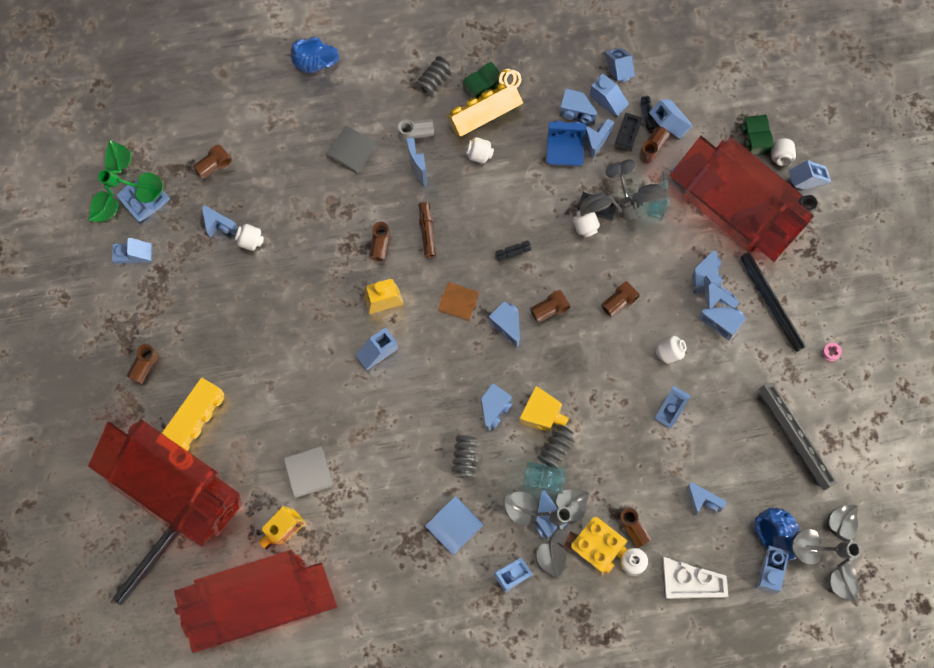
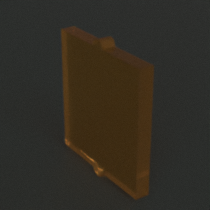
M448 282L444 294L441 295L442 300L438 311L469 321L473 310L476 309L475 304L480 292Z

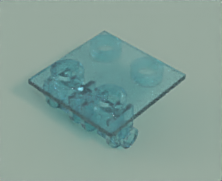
M663 171L658 184L662 186L666 194L668 179L664 178ZM666 195L667 200L649 202L647 214L651 217L660 216V221H662L664 214H667V207L670 205L669 195Z
M527 461L523 486L563 494L566 469L552 468L547 465Z

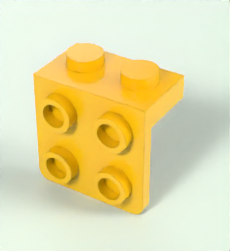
M593 517L572 543L571 548L596 568L595 572L602 577L604 573L609 574L615 566L613 564L614 560L617 557L621 558L623 553L627 551L625 547L627 540L598 517Z

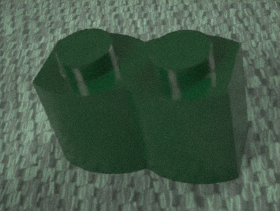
M489 62L478 71L467 76L463 80V87L471 98L477 99L482 96L483 92L490 89L493 91L498 88L497 85L500 84L498 81L500 71L492 62Z
M767 115L744 117L743 123L740 124V130L746 138L744 140L745 150H748L750 155L770 153L774 147V142Z

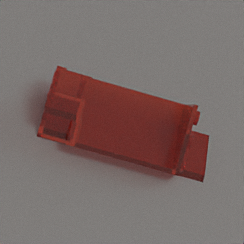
M700 135L669 175L684 187L686 191L683 197L749 252L752 253L757 248L773 262L778 259L814 217L813 214L797 202L802 196L801 193L731 136L727 141L722 140L715 147Z
M142 419L129 428L128 434L108 421L88 465L89 468L105 478L111 488L183 539L188 537L201 547L204 546L212 534L218 537L242 507L239 492L220 480L217 471Z
M293 550L196 579L193 585L174 590L177 608H174L176 615H180V625L185 637L189 638L192 653L215 646L224 647L315 618L316 614L338 608L323 563L320 562L306 567L302 557Z

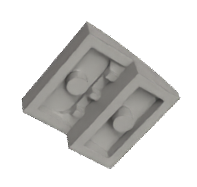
M322 446L284 458L295 498L333 486Z

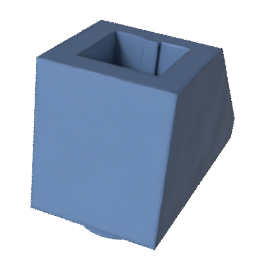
M565 89L560 116L569 120H579L586 124H595L597 112L585 94Z
M671 99L660 100L649 112L660 126L679 139L693 127Z
M712 251L695 268L692 275L693 293H704V277L706 275L722 285V276L718 275L721 259L717 257V251Z
M385 327L369 338L357 352L356 357L367 371L398 350L397 342Z
M494 383L481 398L485 430L488 432L491 428L495 429L501 421L500 416L503 412L507 413L513 405L511 403L512 396Z
M768 546L759 570L756 589L773 594L781 591L790 551Z

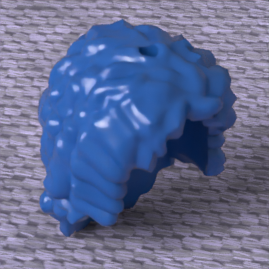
M318 37L296 40L293 42L290 50L293 65L304 73H316L324 68L332 67L339 60L337 48L329 46L327 43L323 44Z
M777 507L768 508L760 512L755 518L754 528L756 533L759 534L758 537L761 538L762 545L767 546L766 549H768V546H773L790 551L788 561L795 559L792 541L800 532L795 518L784 509Z

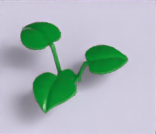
M109 140L106 149V169L101 170L98 174L99 182L104 184L103 188L108 192L101 191L94 195L88 218L92 222L107 221L116 214L118 201L112 198L113 192L110 187H116L119 183L136 187V197L143 203L154 201L164 188L162 180L157 175L149 172L143 173L138 177V184L120 179L116 173H121V169L129 166L131 152L127 147L112 140Z

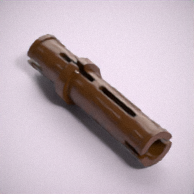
M421 202L418 204L424 257L433 258L436 256L432 228L434 221L431 217L430 203Z

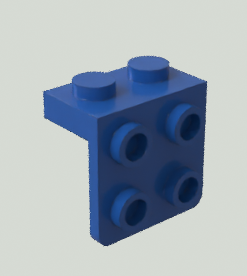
M549 122L547 141L548 165H583L586 123Z

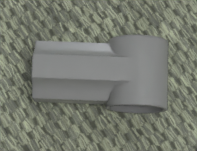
M432 119L415 122L402 120L398 124V137L402 142H407V138L434 136Z

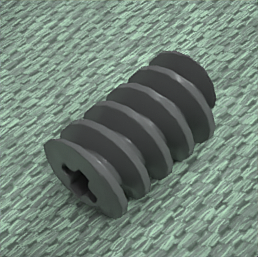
M437 56L435 61L431 63V66L427 68V71H424L422 76L418 78V81L415 82L416 88L424 94L434 96L435 92L433 90L438 91V85H443L442 80L446 81L448 79L447 75L450 76L452 74L449 63L443 57Z
M561 424L556 425L557 430H553L552 436L547 439L549 443L543 445L545 450H540V456L536 457L543 464L559 469V465L556 461H564L560 455L567 456L568 454L564 449L572 448L568 442H576L573 438L574 433Z
M467 435L456 436L458 443L455 444L454 448L457 451L454 452L453 456L455 459L452 461V464L455 466L451 468V471L455 474H452V476L463 479L476 477V475L470 473L477 469V467L472 466V463L478 462L477 459L473 458V455L479 454L478 451L473 450L480 446V444L475 442L477 440L476 437Z

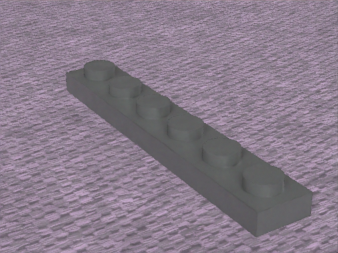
M769 383L759 388L762 399L769 405L772 415L782 425L783 432L793 442L794 449L804 459L805 466L815 476L816 483L823 490L836 485L838 482L775 385Z

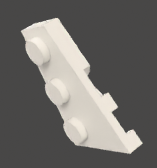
M663 557L665 599L728 597L727 576Z

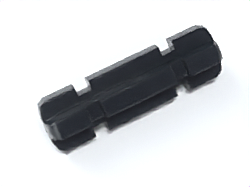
M643 96L640 102L643 107L645 121L647 122L646 126L648 130H654L657 127V122L649 113L653 109L649 96Z
M526 240L521 242L522 244L518 243L506 247L505 250H498L495 252V256L498 261L506 260V257L511 258L522 254L523 251L524 253L531 251L530 242Z

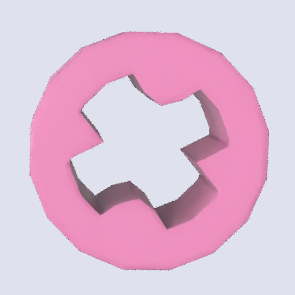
M828 343L823 349V356L828 361H836L842 353L841 347L836 343ZM828 348L830 350L834 348L836 356L834 354L830 356Z

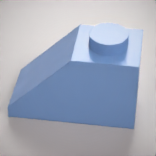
M623 48L604 52L612 76L616 80L624 82L628 81L630 77L635 76L631 54Z
M604 74L591 85L590 97L614 116L618 117L629 105L618 85Z
M809 160L788 170L791 176V184L800 189H808L831 183L826 166Z
M504 301L489 316V324L517 348L520 342L519 313L513 304H508Z
M730 306L703 309L699 319L730 341L746 317L740 310L733 309Z
M546 491L541 492L537 513L556 510L557 507ZM550 516L536 517L535 524L537 526L535 530L541 538L544 536L548 540L557 526L551 523ZM568 523L563 524V529L567 527Z

